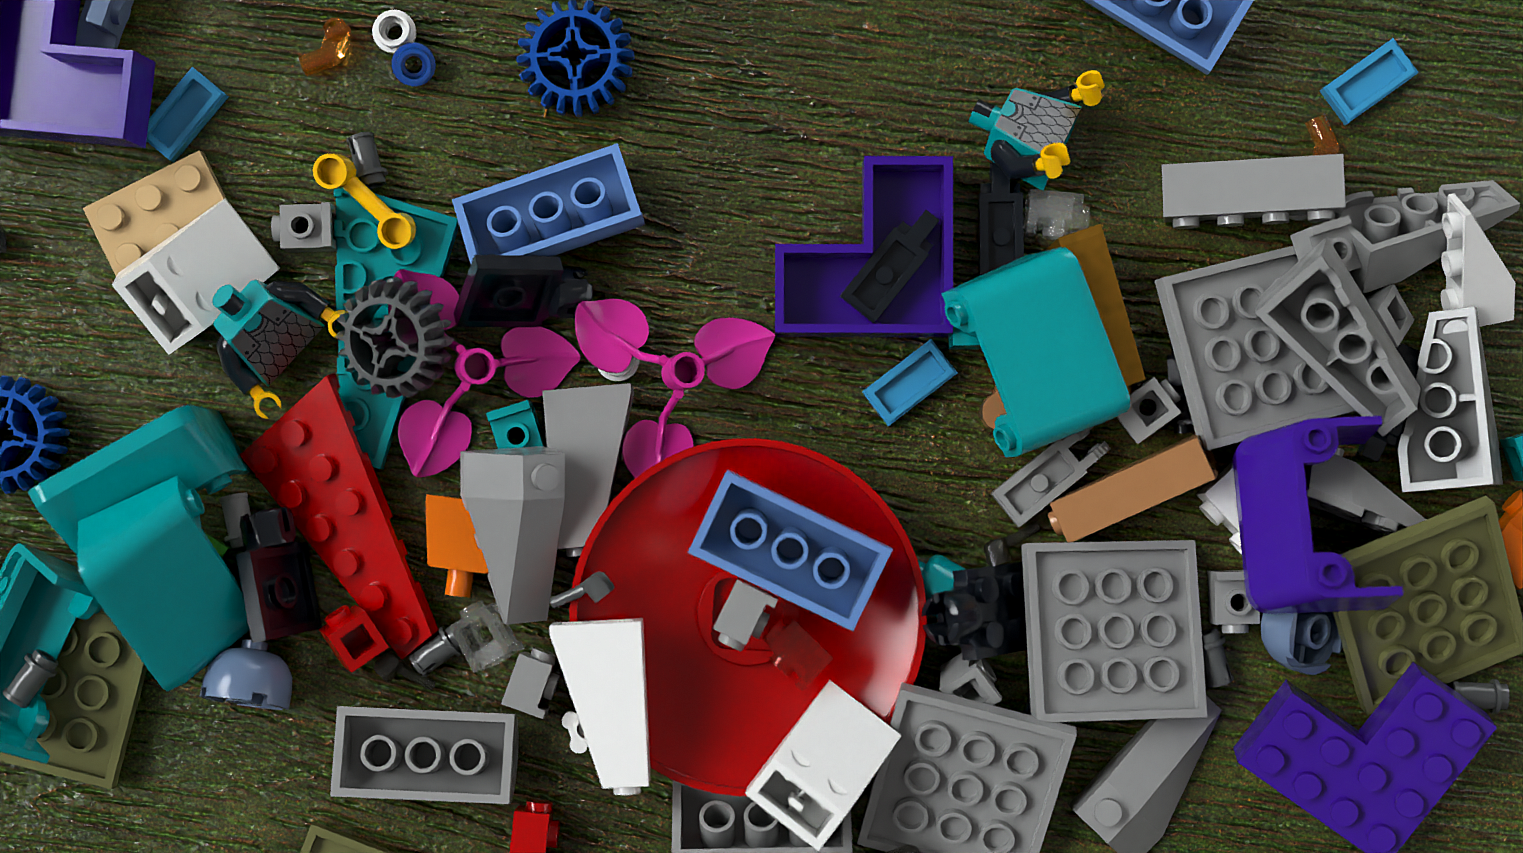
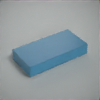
M1392 38L1322 88L1320 93L1342 123L1346 125L1419 72L1395 39Z
M191 67L149 118L147 142L170 161L176 162L229 96L195 68Z
M930 339L861 393L885 424L889 426L955 376L957 371L933 340Z

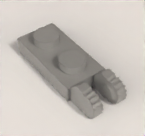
M1093 427L1053 442L990 493L1017 527L1026 523L1088 473L1086 469L1111 449L1103 441L1089 449L1088 453L1079 461L1068 448L1085 438Z

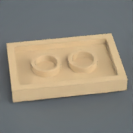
M199 150L84 207L83 210L115 276H117L120 271L226 197L205 154Z

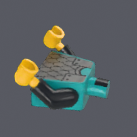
M1090 70L1081 74L1076 81L1078 88L1070 85L1052 92H1031L1020 88L1012 89L1002 108L978 99L971 113L969 124L990 132L984 150L985 157L994 162L1007 178H1021L1036 188L1044 190L1049 178L1054 179L1060 176L1063 171L1062 166H1067L1071 162L1066 144L1081 110V106H1079L1080 101L1082 100L1087 106H1095L1102 99L1100 90L1105 85L1100 72Z
M252 280L241 292L229 284L224 285L217 290L212 300L213 306L222 312L213 324L221 334L216 346L222 369L245 396L250 394L254 399L253 404L256 413L261 418L269 419L259 409L260 401L266 397L273 398L280 408L281 401L275 393L264 391L260 387L261 383L263 382L266 386H270L325 326L320 321L321 318L328 322V331L335 338L339 330L334 327L333 322L341 314L348 312L346 310H332L330 302L301 282L273 281L267 285L259 280Z

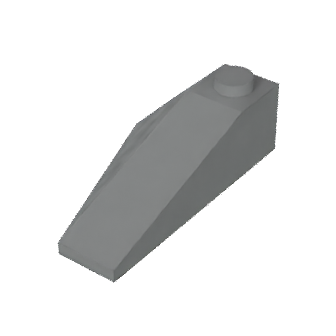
M1494 180L1445 184L1440 186L1438 192L1415 193L1412 187L1399 188L1397 196L1374 198L1372 191L1356 192L1345 196L1346 207L1342 213H1335V219L1347 215L1350 216L1352 223L1348 225L1361 267L1349 272L1364 294L1401 282L1441 258L1442 253L1447 251V237L1443 231L1442 216L1444 213H1447L1448 194L1455 193L1471 212L1483 232L1519 211L1520 203Z
M1477 307L1429 312L1417 363L1419 368L1416 381L1421 387L1418 408L1407 417L1404 432L1401 434L1398 445L1402 492L1503 485L1499 441Z
M545 446L460 451L461 498L465 510L469 511L476 532L474 537L478 548L482 550L489 571L487 576L503 623L509 625L547 621L565 500V453Z
M1339 447L1327 462L1319 465H1304L1309 506L1385 535L1426 520L1356 462L1343 458L1345 451Z
M1206 696L1208 717L1150 719L1068 804L1117 853H1147L1164 835L1222 711L1208 696Z

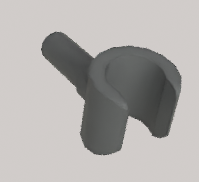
M598 571L581 584L575 586V588L550 598V603L553 608H557L587 593L596 604L611 592L615 586L605 573Z

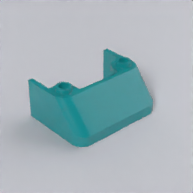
M185 405L158 417L48 478L29 490L28 494L39 513L78 556L79 520L177 475L187 490L191 488L196 491L205 489L208 495L229 486L232 483L231 475H245L252 470L240 457L242 452L219 410Z
M21 543L16 544L10 550L0 570V752L47 764L50 755L36 740L38 735L44 733L50 719V712L47 710L46 702L40 696L45 683L33 697L27 708L19 707L3 695V691L5 688H8L25 665L24 657L27 653L33 654L36 649H41L57 660L76 617L87 620L93 614L100 612L102 607L87 588L78 567Z

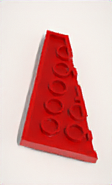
M332 373L325 376L242 452L240 457L279 506L290 508L295 526L360 608L366 611L379 632L403 660L438 632L439 629L420 582L414 580L405 559L408 552L403 540L397 539L389 519L393 515L368 453L361 450L352 428L356 426L351 411H346L337 391L340 388V384L336 374Z

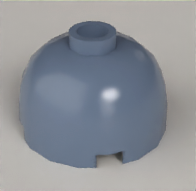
M1333 612L1263 613L1261 639L1265 650L1280 665L1290 670L1310 675L1324 672L1331 666V664L1325 663L1331 653L1340 654L1343 648Z
M243 639L241 647L227 648L207 665L199 697L221 703L226 698V701L237 703L239 706L289 710L292 695V676L289 666L280 656L267 652L268 643L261 641L252 643V640Z

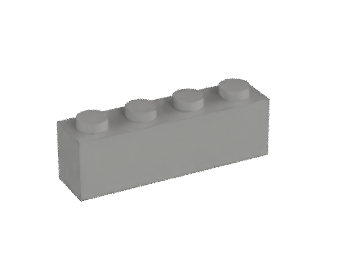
M1343 154L1162 164L1164 223L1173 222V229H1193L1200 227L1199 221L1217 220V226L1219 227L1244 225V218L1262 217V224L1290 222L1289 216L1307 215L1309 222L1334 220L1335 213H1342L1346 207Z

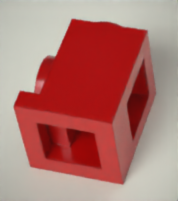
M527 799L526 805H519L514 810L510 853H552L549 852L550 847L557 848L560 821H553V802Z

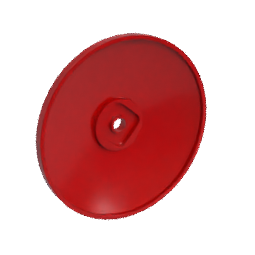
M735 438L694 446L665 458L631 481L611 501L588 536L577 563L572 589L598 571L605 573L615 588L596 604L587 593L571 601L569 605V622L643 618L650 768L669 779L691 788L714 794L747 796L745 795L747 786L829 680L833 681L890 726L901 682L914 685L919 672L926 638L923 625L927 624V616H921L926 596L919 563L906 532L885 501L864 480L833 459L799 445L760 438ZM727 469L893 548L853 631L748 582L778 597L775 608L766 604L763 612L769 614L770 617L759 639L750 636L742 652L718 640L721 633L714 630L713 627L737 578L740 577L688 553Z

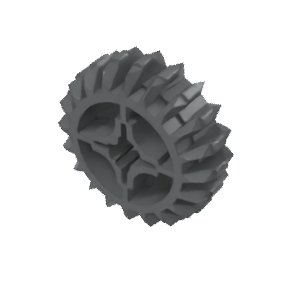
M391 278L387 282L386 280L379 279L372 281L369 287L364 286L354 292L355 298L348 299L343 304L348 313L341 314L336 320L345 330L339 331L335 338L344 341L345 348L341 349L337 355L342 357L348 356L351 363L348 364L345 372L353 373L357 371L359 373L357 385L365 386L370 384L371 394L379 395L385 392L387 398H397L402 395L403 397H411L418 394L420 390L423 391L432 387V384H434L433 379H437L445 373L441 364L449 362L453 356L444 347L451 345L455 339L444 334V329L449 327L452 322L448 319L441 320L438 315L444 305L440 303L430 304L433 291L423 290L419 292L418 282L409 281L403 283L402 278ZM383 304L392 305L390 314L385 315L384 320L376 321L373 319L375 313ZM405 357H416L415 363L408 372L397 370L399 362L404 361Z

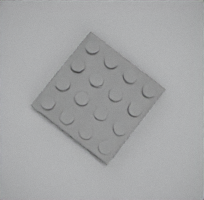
M1294 246L1155 280L1196 436L1199 435L1203 443L1202 448L1204 451L1241 442L1247 437L1303 420L1330 418L1356 411L1255 314L1261 294L1299 262Z
M1195 540L1026 543L1021 545L1032 716H1035L1037 720L1046 722L1208 717Z
M901 682L890 726L900 733L901 737L875 773L858 833L857 844L889 853H1040L1077 736L1076 727L1059 722L1037 720L1032 715Z

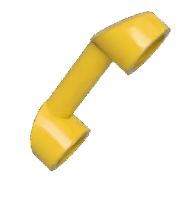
M328 153L321 155L315 161L313 176L316 182L326 189L343 188L379 221L377 234L383 245L391 249H399L408 246L413 241L416 233V224L413 218L407 213H395L356 177V168L349 158L342 154Z

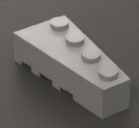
M1326 237L1261 294L1255 314L1361 416H1382L1383 425L1377 431L1384 436L1417 410L1421 387L1330 240Z

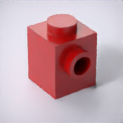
M344 605L334 610L324 619L327 624L319 629L342 666L351 673L389 648L366 611L357 605L352 606L350 609L347 605Z

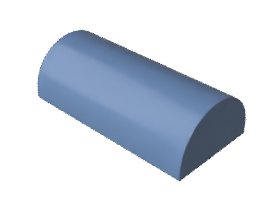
M1254 0L1083 1L1208 75Z
M618 143L452 199L470 264L474 255L556 256L645 225Z
M727 469L688 553L853 631L893 548Z

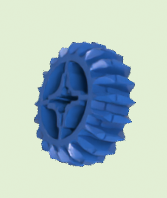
M569 0V10L562 11L559 2L554 1L551 4L554 15L548 17L545 11L538 10L536 14L542 24L539 27L530 22L525 25L526 31L533 38H520L518 41L519 47L529 52L516 57L518 65L529 67L523 70L519 76L522 82H533L528 89L531 97H537L544 93L541 105L545 109L551 107L558 100L556 111L562 116L567 112L569 104H573V111L576 117H582L583 104L589 103L593 114L599 113L600 109L596 100L602 97L608 105L614 104L615 100L609 90L613 88L621 93H624L626 90L625 84L617 77L627 78L633 75L632 68L623 64V62H629L635 58L633 50L623 48L632 41L630 34H617L623 27V22L620 18L612 19L607 23L610 17V10L606 6L602 7L594 15L595 5L592 0H587L584 3L583 10H578L576 0ZM581 26L599 32L608 41L611 49H600L599 45L585 43L581 34ZM566 28V36L563 43L557 47L548 48L547 52H543L549 39L558 31ZM574 41H576L582 56L586 57L585 60L580 59V65H576L577 76L569 59L566 58L567 55L571 56V51L575 50ZM603 63H609L605 74L595 84L584 88L588 72L592 69L603 67ZM541 66H551L553 70H563L568 73L570 90L552 84L543 75Z
M7 375L0 377V403L8 400L6 408L1 407L0 430H11L14 432V436L21 437L24 441H8L9 439H4L3 434L0 433V488H2L5 494H14L18 486L23 491L31 490L34 485L33 479L38 482L47 480L48 474L44 467L51 470H57L61 467L53 456L55 453L66 454L68 451L67 447L58 445L59 437H67L70 432L68 429L58 428V423L64 421L67 415L62 411L52 412L59 400L54 396L44 398L46 387L39 384L31 387L30 379L19 377L15 382L12 376ZM26 408L31 411L36 420L38 435L29 429V413L26 412ZM23 448L34 449L31 456L22 465L8 470L10 462L16 460L18 453Z

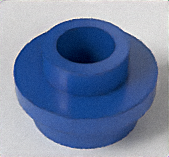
M409 42L401 45L395 51L392 57V70L395 77L401 83L408 86H421L427 83L434 75L436 67L435 58L431 50L425 45ZM411 56H416L422 61V66L417 71H411L405 66L406 60Z

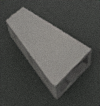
M631 383L543 390L547 447L565 453V500L557 549L566 548L567 557L581 555L586 540L597 520L612 501L622 455V442L627 431L634 397V387Z

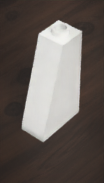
M643 618L553 622L549 626L550 637L602 788H614L615 795L641 793V787L649 786L651 780Z

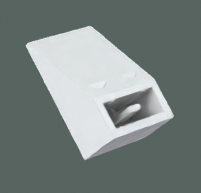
M224 198L120 271L112 286L168 355H170L213 324L215 319L222 313L212 303L214 294L218 289L229 284L241 292L250 281L259 280L264 282L277 272L280 267L228 200Z
M829 680L747 786L745 795L819 851L852 808L901 737V734L833 681Z

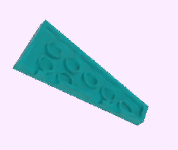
M343 188L334 189V197L336 198L334 233L337 247V265L335 266L336 311L346 310L343 304L348 299L355 298L354 292L360 287H369L372 281L379 279L386 280L387 282L400 269L432 274L443 278L459 229L458 219L375 194L395 213L409 214L416 224V233L413 241L404 248L391 249L383 245L378 237L377 228L379 221ZM383 304L377 310L373 317L374 320H384L385 315L388 314V304ZM336 320V329L339 331L345 330ZM338 339L339 353L341 349L345 348L344 341ZM338 355L339 396L345 410L351 411L356 424L352 428L361 450L368 453L374 468L383 470L406 396L387 398L385 392L379 395L371 394L370 384L365 386L357 385L359 376L357 371L353 373L345 372L348 364L351 363L348 356L342 357ZM405 357L404 361L399 362L397 370L408 372L415 363L416 357Z

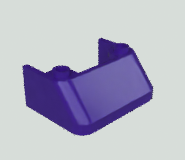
M1382 416L1307 419L1247 437L1234 451L1233 471L1245 591L1248 602L1257 611L1265 614L1384 610L1403 596L1402 586L1355 588L1353 569L1343 556L1332 552L1314 553L1304 465H1319L1327 462L1337 451L1338 445L1365 444L1383 425Z

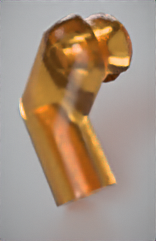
M337 17L328 19L323 25L325 36L321 48L299 56L301 67L307 77L337 66L344 61L352 41L351 29L345 24L344 20Z
M1325 114L1305 123L1315 145L1312 156L1339 153L1338 141Z

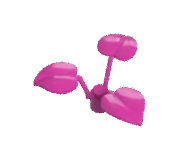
M400 269L395 273L393 278H402L403 283L409 281L418 282L419 292L423 290L433 291L430 304H443L444 307L438 314L440 319L452 321L450 326L444 330L456 325L453 313L459 299V294L449 282L432 274L418 273L405 269ZM388 305V314L391 312L392 305ZM540 326L515 327L505 333L500 342L501 352L504 356L501 359H494L492 354L485 349L473 348L466 350L463 345L454 340L449 347L458 354L454 367L456 375L462 381L460 386L448 398L443 407L432 400H422L409 406L402 414L398 424L399 444L412 474L419 478L437 474L455 463L460 458V451H466L472 436L471 421L463 413L451 411V409L465 391L469 390L471 384L486 383L493 377L496 368L505 366L504 380L512 391L524 397L543 396V390H553L562 382L568 372L580 361L581 356L579 352L565 338Z
M622 299L582 301L578 304L575 313L576 337L583 354L592 365L605 372L620 373L629 366L632 356L638 360L660 364L662 366L661 376L663 382L668 388L673 390V394L662 411L658 423L652 420L639 421L626 432L621 447L623 462L634 478H637L645 470L665 458L694 447L691 433L686 426L678 423L666 424L677 402L683 397L684 390L695 387L702 381L705 374L704 366H706L708 378L715 385L726 389L744 387L754 380L760 372L767 352L775 339V334L772 331L752 321L739 318H719L706 323L695 336L694 345L702 359L691 352H682L668 358L665 355L659 356L638 350L648 339L649 326L644 313L636 305Z

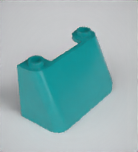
M1059 247L1025 255L941 293L945 302V314L950 324L963 332L975 331L1006 410V413L996 418L993 430L994 440L1003 451L1005 457H1017L1109 421L1129 410V392L1081 265L1076 256L1067 248Z
M178 475L78 521L77 561L84 583L159 685L166 691L185 684L206 667L218 654L229 648L250 630L247 623L241 582L238 583L201 529L200 515L205 512L200 496L193 488L187 490Z

